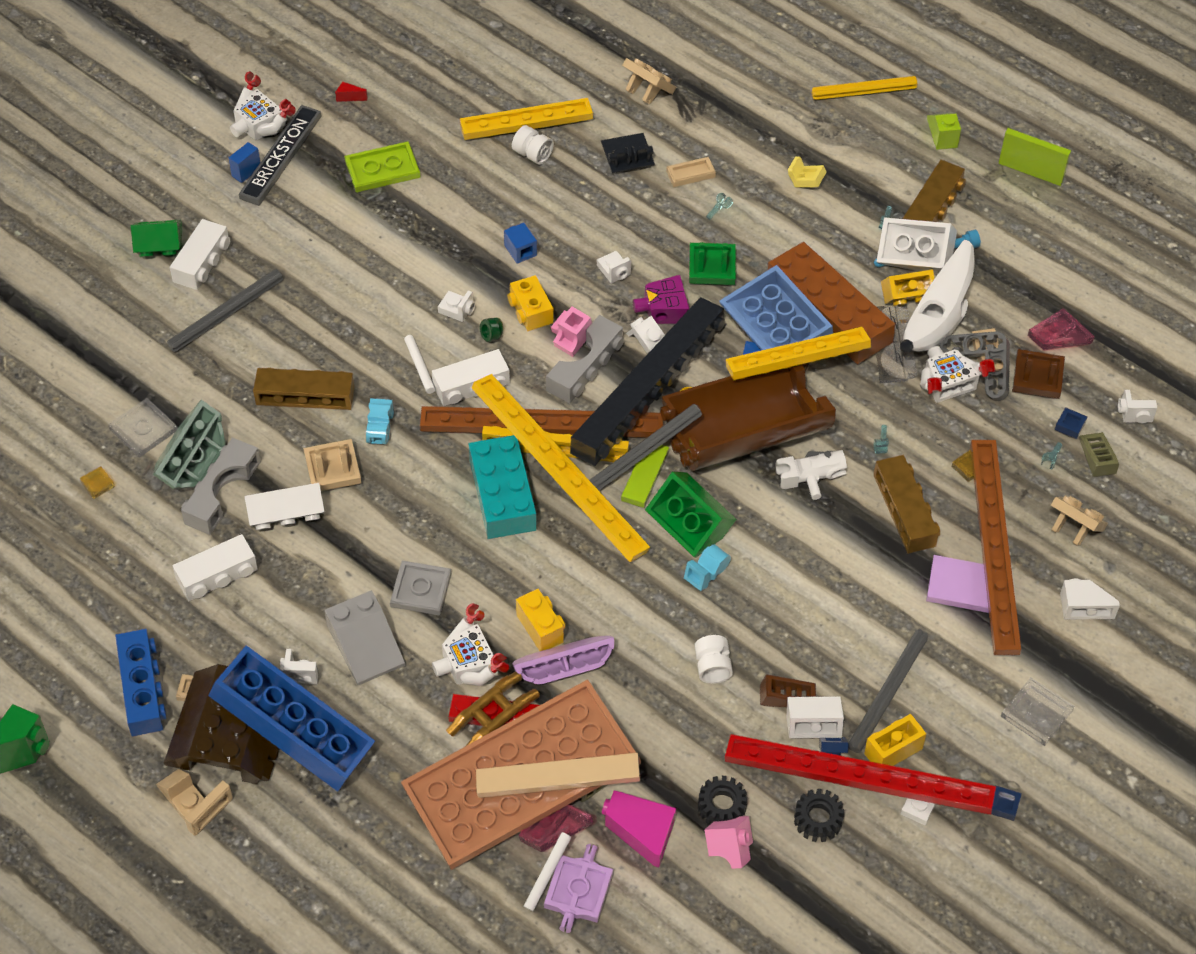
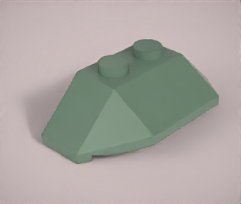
M200 400L178 427L155 464L153 475L173 489L195 488L197 483L204 479L209 466L216 462L220 456L221 449L225 446L221 413L203 400Z

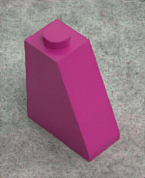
M614 790L611 799L606 798L603 805L602 814L605 815V826L653 866L660 867L675 823L676 808Z

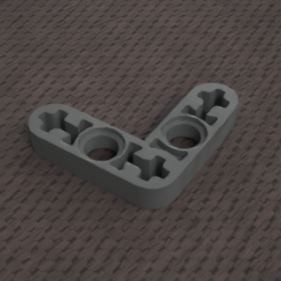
M998 331L947 336L940 343L943 353L949 352L947 347L951 346V342H953L957 346L963 345V349L954 347L952 350H958L967 358L985 356V360L992 359L994 362L997 360L1003 362L1002 370L999 372H988V376L985 377V391L995 401L1004 400L1009 394V339ZM997 338H999L1003 342L998 345V348H996L992 344L986 345V341L989 343H996ZM974 339L980 340V347L975 351H970L969 343ZM992 377L998 378V385L1002 387V390H998V394L992 391V389L997 387V381Z

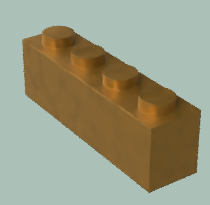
M940 159L903 219L929 222L943 221L948 211L947 207L949 205L952 206L956 200L957 191L961 192L965 186L966 179L963 178L965 169Z
M257 368L253 393L256 405L351 410L355 386L353 373Z
M904 455L876 461L874 478L907 553L936 547L938 536H940V527L937 522L933 521L931 507L928 502L924 501L922 487L919 482L916 483L911 463H907Z

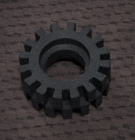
M722 775V780H718V776H715L712 783L708 779L705 782V786L702 785L700 788L698 811H700L702 819L706 817L705 823L708 825L711 822L728 821L745 815L747 792L745 789L742 790L743 785L740 782L737 785L735 784V778L731 777L730 781H726L727 776ZM725 795L732 799L733 805L729 809H719L713 805L712 800L715 796Z
M817 789L816 794L813 793V790H809L807 796L802 794L800 800L796 803L794 824L798 826L797 831L799 834L804 832L803 837L808 839L809 835L813 836V842H817V837L821 838V842H826L827 837L830 840L833 839L835 833L838 835L842 827L844 818L842 801L837 802L838 796L836 794L831 798V791L826 790L825 794H821L822 789ZM815 808L823 809L828 812L829 819L824 823L815 822L810 819L809 812Z

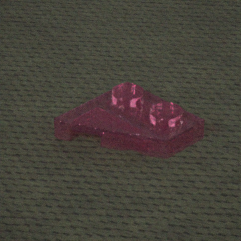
M1064 308L1035 325L1028 332V336L1043 350L1091 344L1095 337Z
M568 804L522 830L518 836L522 843L540 852H544L555 846L562 832L572 836L592 825L594 821L591 815Z

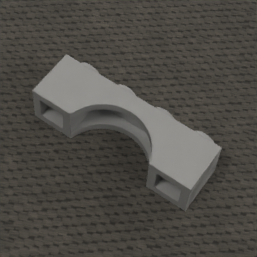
M599 315L586 330V345L591 350L589 354L573 362L559 361L546 375V391L569 404L575 397H579L584 390V386L589 381L594 380L601 366H605L609 362L615 350L618 351L622 347L624 342L623 327Z
M232 438L228 445L223 446L216 462L209 466L204 479L197 483L189 500H185L182 505L181 513L185 525L211 535L223 518L220 502L216 499L217 493L223 486L232 481L249 480L261 463L257 447Z

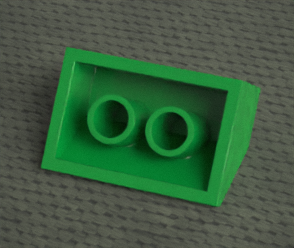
M672 471L645 509L695 558L701 555L708 546L710 547L722 540L737 520L687 472Z

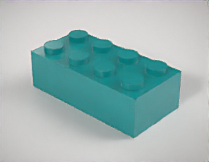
M511 435L468 443L469 460L487 539L536 531V511L518 439Z

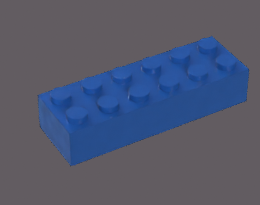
M247 645L215 681L208 695L337 792L375 742L374 739Z

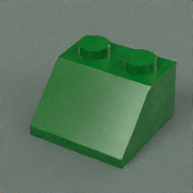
M182 219L136 222L130 225L133 253L139 252L140 257L153 256V251H162L163 255L177 254L176 250L182 248Z
M14 704L10 706L0 721V774L36 763L40 755H44L49 747L50 741L40 715Z

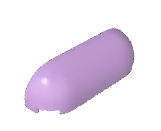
M591 637L529 654L515 660L513 666L515 671L521 674L524 680L534 684H544L597 669L605 664L612 649H614V637Z

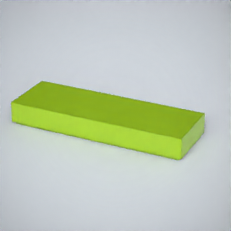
M661 445L635 464L621 495V501L645 508L669 453V447Z

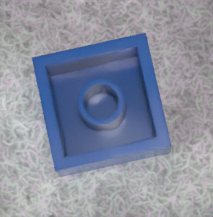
M249 142L228 157L231 175L240 183H243L252 176L261 163L258 148Z

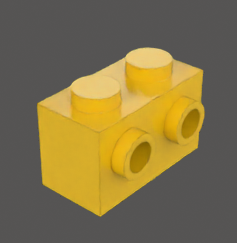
M933 269L889 276L882 280L881 286L885 304L893 303V306H901L907 304V300L915 299V303H919L935 279Z
M536 275L510 283V293L507 294L508 301L511 307L515 306L517 319L520 324H524L527 332L553 324V307Z
M538 588L516 599V615L538 650L543 651L564 643L563 629H565V623L562 617L556 615L552 610L553 606L549 597L543 596Z
M909 714L867 738L864 754L870 762L894 766L922 750L927 733L915 718Z

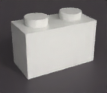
M788 697L786 718L789 738H842L844 717L841 697Z

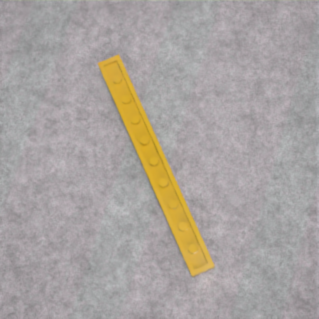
M493 374L487 375L473 383L471 387L473 391L629 562L648 552L650 546Z

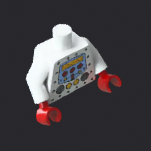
M249 71L245 74V81L248 85L243 88L234 108L235 123L230 126V130L235 137L247 133L254 140H258L264 136L276 135L280 129L286 126L287 115H294L296 109L287 99H283L278 106L258 89L253 90L254 87H258L261 84V79L258 75L254 77V74Z
M934 346L927 353L929 359H927L926 366L922 370L920 386L922 389L927 390L928 394L932 393L936 403L977 389L980 375L986 377L988 372H996L994 361L986 359L978 363L963 356L958 350L943 353L939 346Z
M471 603L467 606L466 615L468 617H464L442 644L443 659L432 662V667L437 677L451 672L456 684L483 686L492 678L498 676V670L503 673L509 670V665L503 662L507 657L501 653L493 655L479 625H474V621H481L485 617L484 612L481 610L477 611L474 615L479 605Z

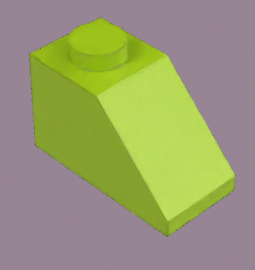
M957 114L927 115L936 150L958 148L961 127Z

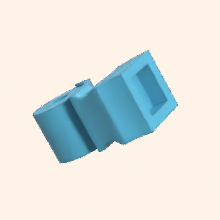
M370 398L366 442L387 444L390 434V419L394 415L392 400Z
M715 544L710 547L708 546L701 554L698 563L694 560L687 562L684 579L702 591L708 587L711 580H715L717 574H721L730 563L731 556Z

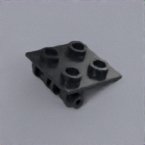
M644 133L601 140L612 173L655 166L652 157L653 147L648 146Z

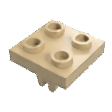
M626 58L622 65L633 72L626 91L634 94L644 79L650 82L642 99L648 104H651L660 89L673 94L677 88L670 83L671 78L637 58L634 62Z
M352 439L303 448L311 484L319 483L321 491L361 483Z
M1066 495L1064 498L1055 497L1051 506L1061 511L1052 531L1059 532L1068 517L1073 518L1083 524L1073 541L1077 546H1080L1090 529L1103 532L1108 525L1103 520L1104 515L1094 509L1086 508L1085 510L1081 507L1083 503L1076 498Z

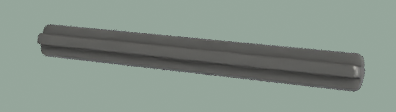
M277 269L272 270L167 341L168 347L173 352L178 351L283 280L281 272Z
M692 404L589 481L600 491L701 417L702 413L699 407Z
M917 629L850 739L848 745L850 750L856 753L862 751L867 738L871 736L928 638L927 632L921 629Z

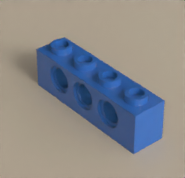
M147 629L116 634L127 723L131 736L162 731V720L167 719L164 704H159V698L163 697L161 682H156L155 677L160 675L157 659L153 660L152 657L153 653H157L154 638H149ZM145 702H150L147 705L141 706Z

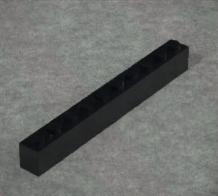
M700 297L571 436L570 454L593 466H596L601 459H605L610 449L615 444L620 443L628 429L631 430L635 426L637 419L647 413L654 400L657 401L661 397L663 390L673 384L675 377L680 372L685 371L692 358L695 359L698 356L700 349L710 343L717 331L722 330L725 324V319L723 318L724 308Z

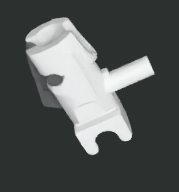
M843 450L809 451L805 458L794 460L793 456L780 458L776 461V473L781 475L780 488L798 487V483L807 481L813 500L821 498L817 483L819 479H833L845 475V469L847 468Z

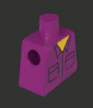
M676 275L646 284L644 298L633 299L634 312L647 311L648 316H652L657 324H676L689 310L681 276Z

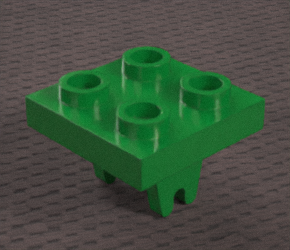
M690 242V284L735 285L736 244Z

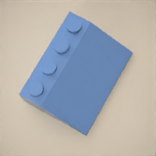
M777 265L719 301L721 306L761 350L833 334V326Z

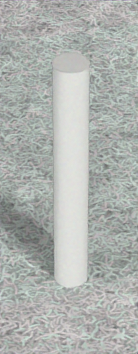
M407 335L404 338L426 392L431 394L435 391L434 384L414 337Z
M563 832L560 834L523 906L526 909L534 911L571 839V836Z

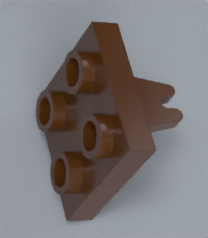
M1018 349L1012 391L1060 399L1065 356Z

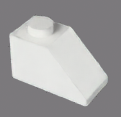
M1077 578L1064 580L1060 592L1064 620L1115 619L1120 606L1117 599L1091 580H1080Z

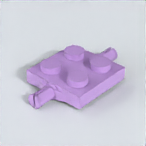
M591 844L586 845L583 858H570L562 855L556 866L544 902V908L560 912L564 915L559 928L563 932L565 928L566 933L571 932L575 918L598 923L613 875V869L600 866L593 861L598 849L595 845L592 846V849Z

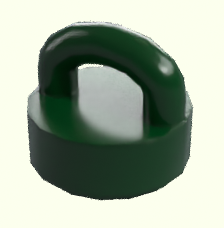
M487 318L481 321L480 334L486 342H493L502 336L503 322L500 318Z

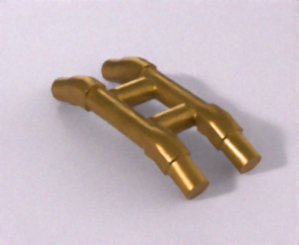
M515 671L509 676L507 675L500 679L490 690L467 709H464L446 731L454 737L474 717L483 727L473 735L472 739L466 744L467 746L500 728L517 712L538 699L540 696L539 692L536 689H532L520 695L511 703L503 693L511 688L512 685L522 680L521 674ZM494 700L503 711L491 720L482 709Z

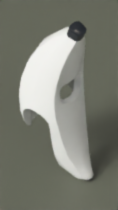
M962 241L923 295L905 327L900 344L901 351L906 353L911 351H927L934 346H939L964 318L968 301L963 298L974 272V247L969 241Z

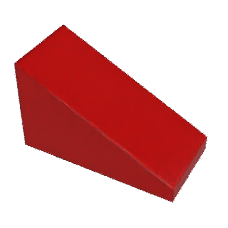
M343 81L335 91L336 102L367 101L368 99L367 89Z

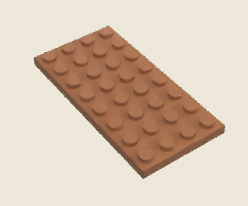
M587 679L401 781V784L449 868L452 870L602 786L478 798L476 769L636 752Z

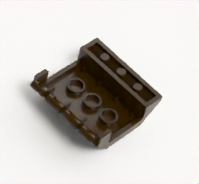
M217 664L194 672L164 760V765L190 771L192 763L197 762L240 771L242 782L258 785L260 780L269 781L274 763L270 760L276 759L279 748L208 696L215 681L228 666Z

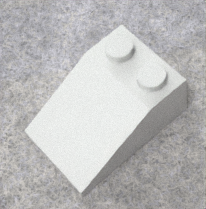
M884 218L877 263L915 271L933 269V273L938 274L954 253L957 230L951 223Z

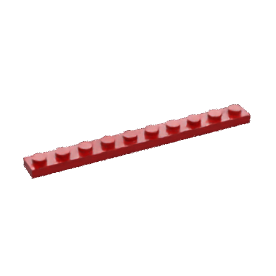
M733 734L730 735L725 753V762L989 815L992 812L996 786Z

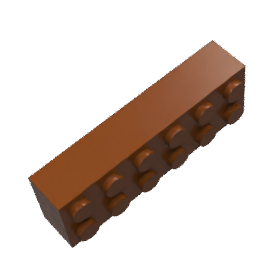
M804 241L768 262V270L777 265L833 326V333L859 327L864 328L871 339V348L846 353L856 364L893 343L895 323Z

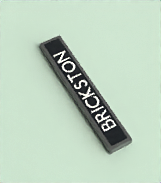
M304 105L299 107L240 191V200L260 206L322 117L321 111Z

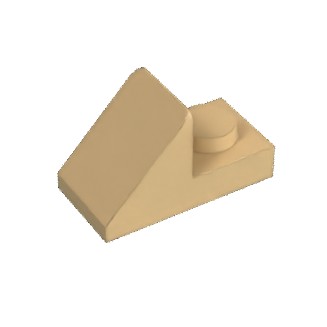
M180 769L156 784L183 819L204 799L193 785L189 773Z

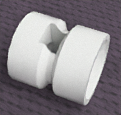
M527 125L522 126L517 131L512 141V149L522 156H527L529 160L539 165L549 158L554 147V142L551 138L544 134L539 135L538 131Z
M708 635L697 640L695 643L696 659L699 660L697 666L700 680L710 684L728 680L733 673L731 659L729 658L728 640L720 635Z

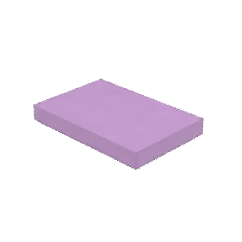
M934 555L926 601L989 613L984 564Z

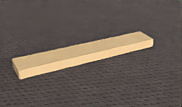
M638 753L476 769L478 798L640 781Z

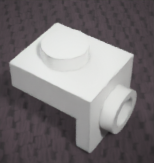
M652 316L645 320L640 317L630 324L632 329L626 333L628 337L634 334L646 353L650 352L665 336Z
M1124 390L1122 398L1118 400V411L1122 413L1123 422H1153L1157 410L1156 400H1132L1130 390Z

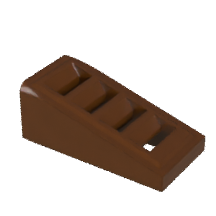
M766 674L760 684V705L787 707L788 697H802V691H806V697H816V683ZM792 690H795V696H792Z

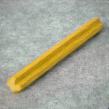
M916 76L818 86L812 88V98L820 100L917 88Z

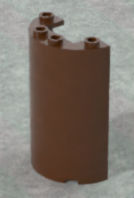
M801 364L770 371L769 373L749 376L744 379L733 380L731 376L665 395L662 396L663 407H660L661 417L667 423L692 404L699 407L702 413L701 417L673 436L671 440L672 450L675 454L679 453L682 466L684 468L688 467L692 471L827 430L834 425L836 409L826 396L816 398L815 401L806 389L805 368Z

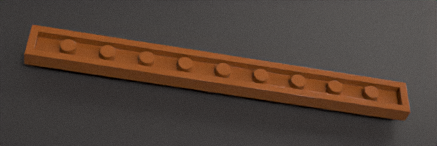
M422 406L420 431L482 433L483 426L507 428L490 408ZM525 409L544 431L571 435L594 413V411ZM647 412L645 415H641L637 419L635 426L631 430L628 429L623 437H649L663 426L661 414Z
M971 440L970 448L994 655H1020L1021 643L996 440Z

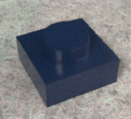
M1065 407L1056 423L1055 430L1077 439L1088 416Z
M846 737L819 738V749L821 752L841 756V753H848V741Z
M996 786L991 814L1014 821L1022 793Z

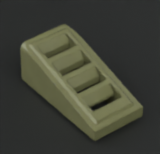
M1104 433L1080 435L1079 440L1092 476L1117 474L1119 462ZM1099 440V442L1089 443V441ZM1100 446H1101V448H1099V449H1092V447H1100Z

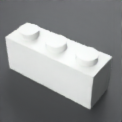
M204 219L200 221L170 266L174 283L198 290L201 284L206 282L209 272L213 266L218 264L220 255L229 247L230 238L228 237L227 227Z
M499 349L432 370L435 391L443 406L478 396L471 388L473 383L490 374H493L503 387L510 385L509 368Z
M319 483L245 496L250 527L255 526L256 530L271 528L270 523L280 522L281 526L295 524V519L305 517V521L320 519V514H324Z
M242 534L172 565L175 578L188 601L201 598L212 590L225 587L230 582L241 577H247L258 570L255 555Z

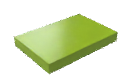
M1008 128L1005 132L998 164L1061 186L1064 181L1071 150Z
M409 141L344 156L355 192L421 178Z

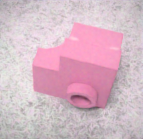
M572 306L568 311L564 310L551 326L552 332L557 335L553 341L554 346L574 357L586 342V330L592 324L591 317Z
M739 816L728 821L713 822L705 829L709 856L725 858L730 863L732 869L743 868L751 860L749 846L753 843L749 816Z

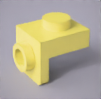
M795 157L788 168V175L795 187H818L826 174L824 165L804 166L801 157Z

